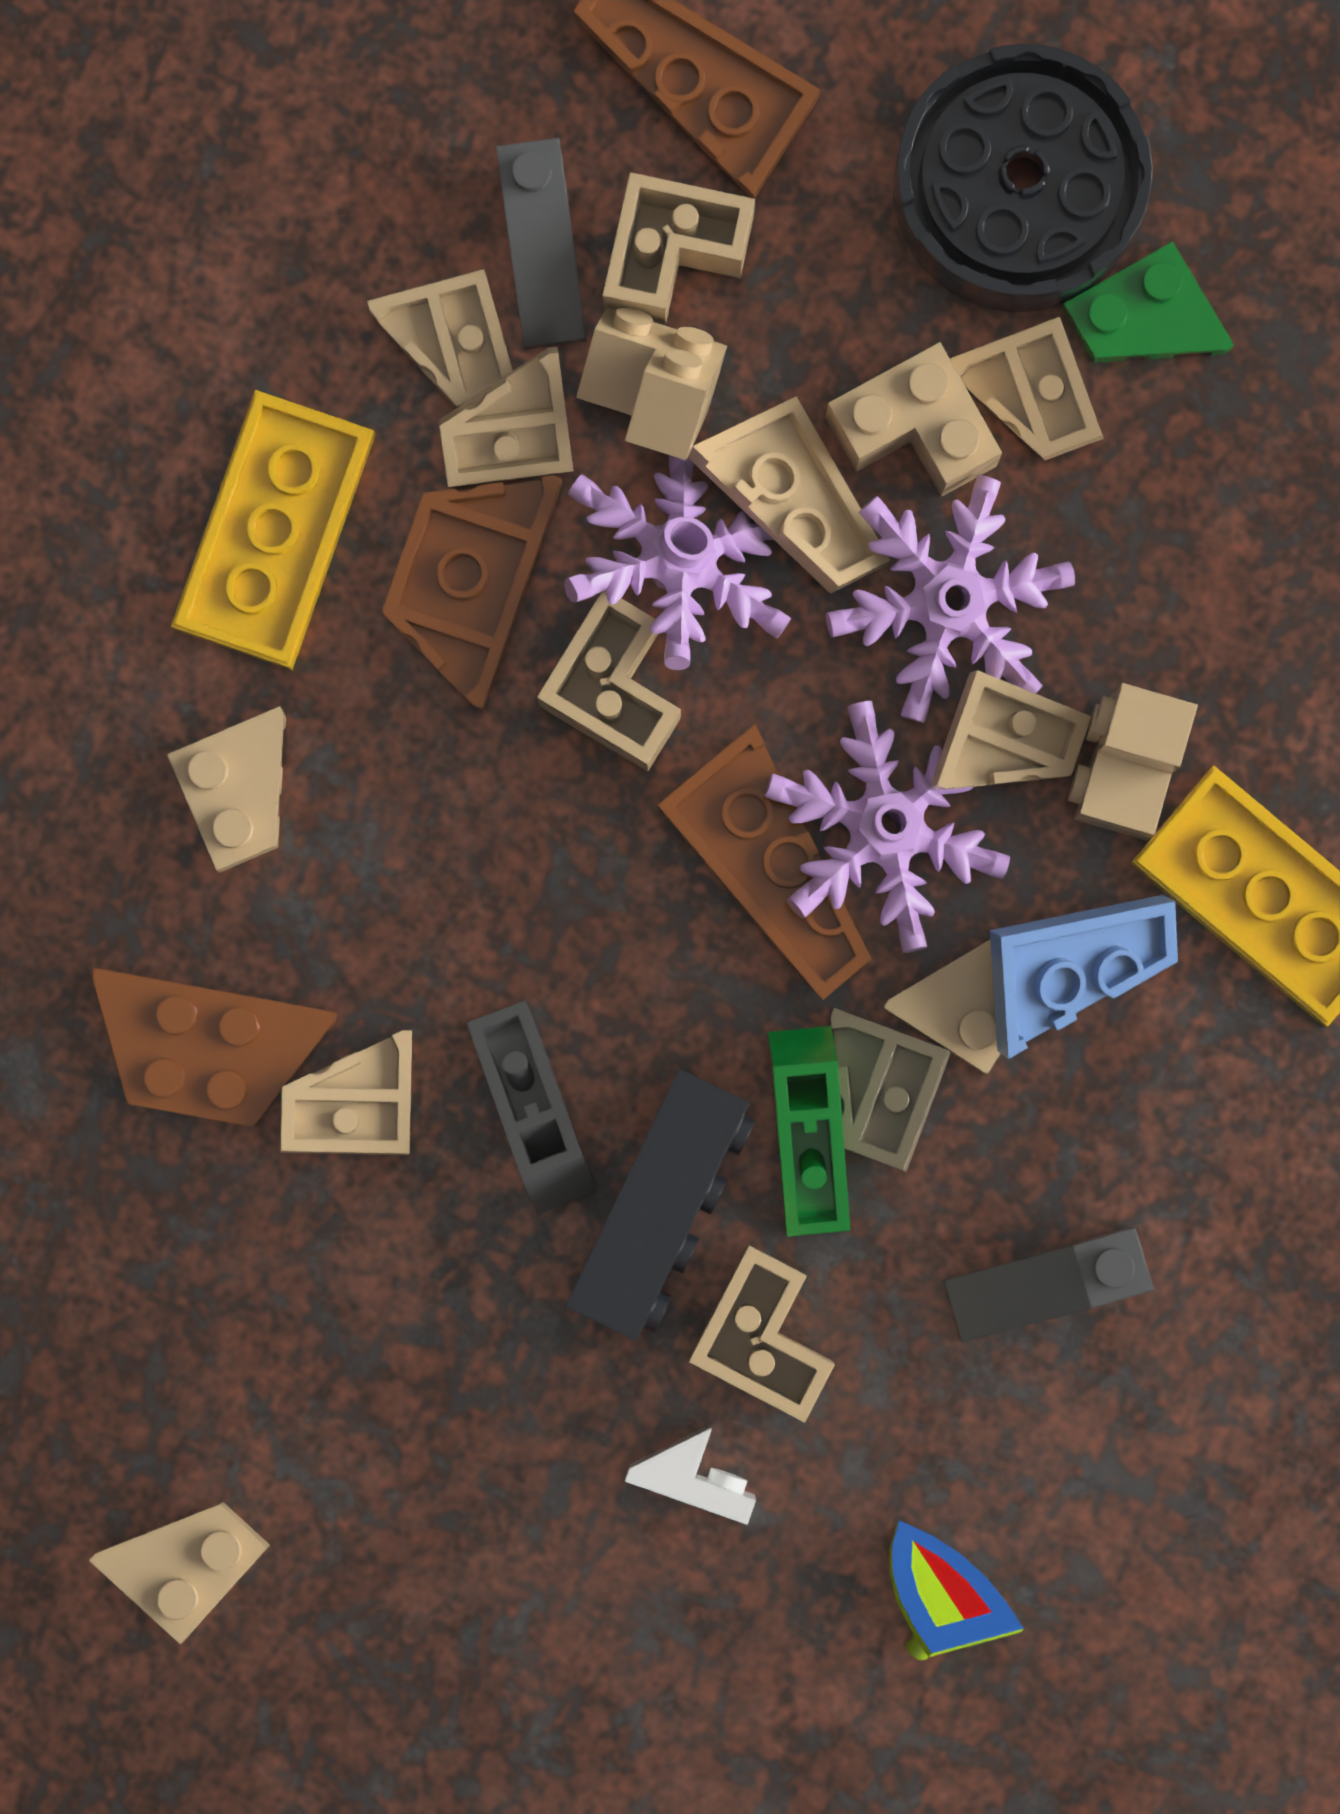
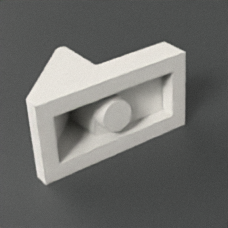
M707 1425L629 1465L625 1482L748 1525L756 1497L755 1494L744 1491L747 1484L746 1479L716 1468L710 1469L708 1478L696 1474L712 1430V1425Z

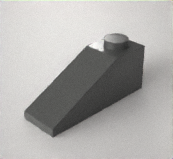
M560 138L496 146L524 350L585 342L587 340Z
M527 1001L519 1002L467 1022L521 1179L537 1214L598 1192Z
M1128 1226L943 1280L961 1342L1081 1312L1154 1290L1136 1228Z

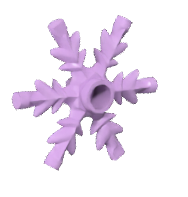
M669 455L670 478L663 473L654 474L656 484L666 500L656 498L655 503L669 517L664 524L657 526L646 522L644 507L641 503L632 511L624 493L618 486H612L610 496H607L593 481L581 474L569 490L568 496L578 503L597 511L586 517L587 521L596 526L618 528L619 530L615 533L613 539L635 538L642 546V553L639 557L634 558L624 552L613 551L617 562L600 557L586 558L585 562L593 572L578 574L565 579L564 588L570 601L578 602L606 591L607 601L613 605L621 599L629 585H631L633 591L638 596L644 579L652 578L657 588L666 589L667 594L652 604L653 607L665 610L654 620L650 631L653 634L667 633L664 664L672 670H684L690 666L689 638L697 642L705 641L703 630L692 615H704L701 606L690 596L696 588H706L713 592L717 610L726 602L740 627L747 628L749 617H751L767 633L778 639L791 618L782 611L765 605L762 602L772 596L771 592L762 587L740 585L745 574L723 575L718 570L716 564L721 555L743 563L745 558L742 552L757 556H769L772 551L763 541L774 539L756 522L751 523L750 516L743 510L737 514L728 529L720 518L717 521L714 535L711 534L705 524L694 519L706 510L705 507L696 506L694 503L706 492L708 484L704 481L692 482L694 463L689 458L683 460Z
M977 475L968 508L958 499L952 502V512L959 534L945 530L946 537L954 549L951 557L945 561L939 562L928 557L929 534L919 542L917 541L916 524L911 510H905L900 522H898L887 506L876 496L858 512L882 537L881 539L871 541L869 549L884 556L900 559L890 570L912 571L915 578V588L909 595L903 598L890 587L884 586L887 600L863 590H855L853 597L860 607L827 612L826 624L831 637L865 629L863 644L865 646H869L877 641L891 625L895 638L900 635L907 620L918 621L924 626L926 641L907 650V652L920 657L905 667L896 677L898 684L912 683L900 715L901 717L924 723L933 690L943 699L949 697V685L943 664L956 668V663L947 647L957 637H965L973 641L972 664L984 655L986 674L1001 679L1003 676L1008 683L1035 694L1043 686L1019 661L1032 655L1031 648L1017 642L1002 639L1011 628L989 627L986 620V611L991 604L999 601L1009 610L1017 613L1014 598L1036 608H1046L1048 603L1041 592L1074 586V570L1069 561L1036 569L1038 554L1031 553L1010 574L1006 560L1001 564L994 579L985 578L977 572L975 558L995 548L989 544L982 543V541L992 535L1005 522L1004 515H990L1001 484L1000 481L991 477ZM952 586L957 587L962 598L961 607L957 611L949 608L945 601L946 592Z
M872 701L855 703L847 708L856 740L842 737L840 744L861 766L849 769L848 771L866 783V791L862 798L856 801H846L837 781H835L830 794L820 779L810 770L803 772L804 786L773 773L769 778L764 797L798 807L789 817L791 823H804L823 817L820 831H824L841 822L848 828L851 836L846 849L830 846L824 847V850L832 859L810 861L800 866V871L813 878L787 899V903L801 918L809 915L828 895L833 908L839 909L846 895L849 878L860 888L861 865L868 862L878 863L883 867L887 875L877 887L875 894L889 892L881 912L880 923L885 926L897 919L902 953L927 948V943L918 914L931 917L935 911L931 904L914 888V886H921L927 883L924 879L908 871L911 857L920 852L928 853L938 872L942 867L944 859L954 874L962 882L968 884L971 882L970 868L1002 880L1008 869L1010 856L978 847V843L985 836L982 830H972L951 836L954 823H948L935 832L930 829L924 821V812L928 805L949 807L951 805L942 796L943 794L962 793L971 790L973 787L936 790L930 787L942 753L940 746H934L929 756L925 776L916 766L913 769L914 788L908 791L894 789L888 778L898 766L899 760L885 762L894 741V731L890 728L878 736ZM883 814L894 820L898 827V834H891L883 828L881 822Z

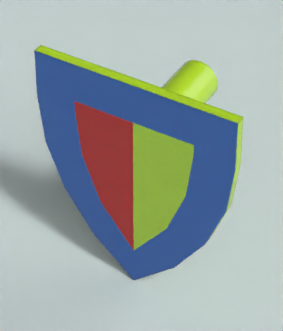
M900 1520L898 1521L889 1548L890 1579L897 1604L913 1632V1635L906 1643L907 1651L913 1658L926 1660L928 1657L1022 1632L1024 1628L1007 1602L987 1577L964 1556L933 1535Z

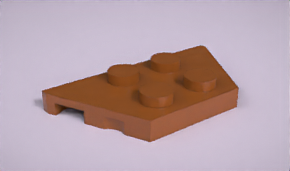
M555 475L542 476V480L505 485L503 482L476 486L474 489L460 491L446 489L423 492L381 611L383 616L474 708L482 711L485 709L563 484L562 478Z
M93 969L92 979L127 1104L257 1127L273 1106L274 1100L281 1093L282 1086L292 1081L318 1042L336 1023L337 1013L333 1011L104 969Z

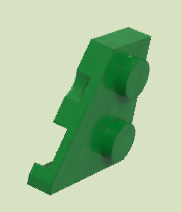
M1173 241L1067 301L1062 306L1063 313L1093 363L1124 361L1127 357L1163 359L1173 358L1174 355L1211 353V356L1223 355L1234 346Z

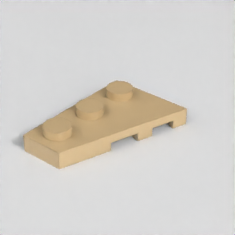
M797 396L692 447L688 458L830 594L881 569L890 561L888 556L875 553L869 549V543L878 538L872 527L858 513L861 510L860 506Z

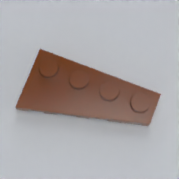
M580 0L574 9V19L749 198L755 199L819 99L821 90L675 0Z
M754 724L659 803L657 808L816 996L823 1001L867 964L871 957L844 902L839 909H834L828 895L805 918L799 917L788 905L787 899L813 878L800 871V866L810 861L821 860L804 824L790 822L789 817L796 810L795 806L764 797L771 774L781 775L765 747L756 724Z

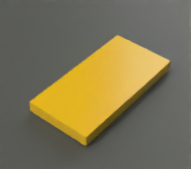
M255 390L173 618L172 629L293 670L376 436L375 431Z
M1213 765L1155 832V835L1150 838L1133 858L1130 864L1323 1027H1328L1340 1013V871Z

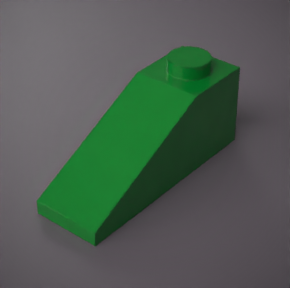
M832 1026L768 1032L787 1237L850 1231L839 1070Z

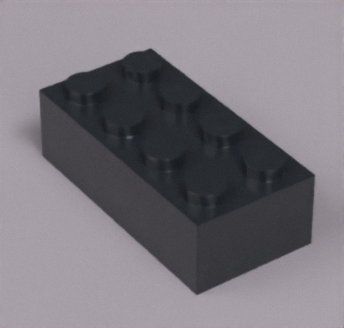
M678 1069L565 1307L636 1341L643 1328L653 1333L656 1332L672 1296L661 1291L671 1269L682 1274L684 1273L700 1239L698 1236L689 1233L699 1209L710 1215L712 1214L728 1180L716 1174L727 1151L737 1156L740 1155L756 1121L744 1115L750 1102Z

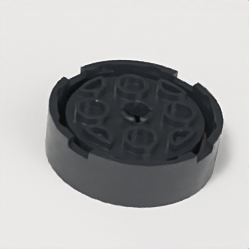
M1015 44L991 48L988 53L971 58L958 66L953 65L943 72L922 94L907 120L900 141L894 172L893 195L898 224L904 240L921 267L936 282L956 296L975 305L1006 312H1030L1053 308L1066 303L1099 284L1112 272L1129 248L1145 214L1152 185L1153 165L1148 135L1145 136L1140 121L1130 105L1131 100L1124 90L1108 74L1086 59L1068 51L1036 44ZM1016 158H1030L1040 167L1041 180L1033 187L1021 188V190L1016 189L1015 185L1007 177L1006 167L1008 163Z

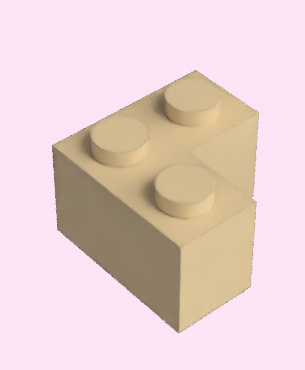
M630 172L603 292L604 311L607 307L615 310L622 307L634 308L650 315L653 322L666 326L679 265L741 278L754 219L755 199Z
M607 307L594 330L576 398L631 415L625 441L687 460L708 414L727 345L715 342L710 334L697 328L680 327L674 329L655 323L650 315L638 309L622 307L615 310Z
M941 342L828 403L825 418L855 472L911 442L942 497L975 479L977 475H982L995 468L1002 455L1001 449Z
M602 591L537 696L539 706L648 772L680 721L681 709L631 679L658 634H653L650 631L655 618L622 598L613 605L608 603L607 593Z
M1122 683L1110 697L1102 696L1100 704L1096 703L1085 737V740L1095 743L1089 767L1078 764L1068 795V801L1078 804L1074 820L1146 841L1153 837L1171 775L1181 766L1198 704Z
M747 1245L689 1357V1362L805 1423L835 1366L832 1360L778 1333L807 1275Z

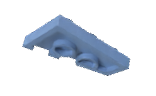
M1159 895L990 930L997 1052L1010 1059L1028 1048L1027 1041L1051 1027L1058 1031L1076 1021V1013L1107 995L1114 999L1177 963L1175 901L1165 895Z

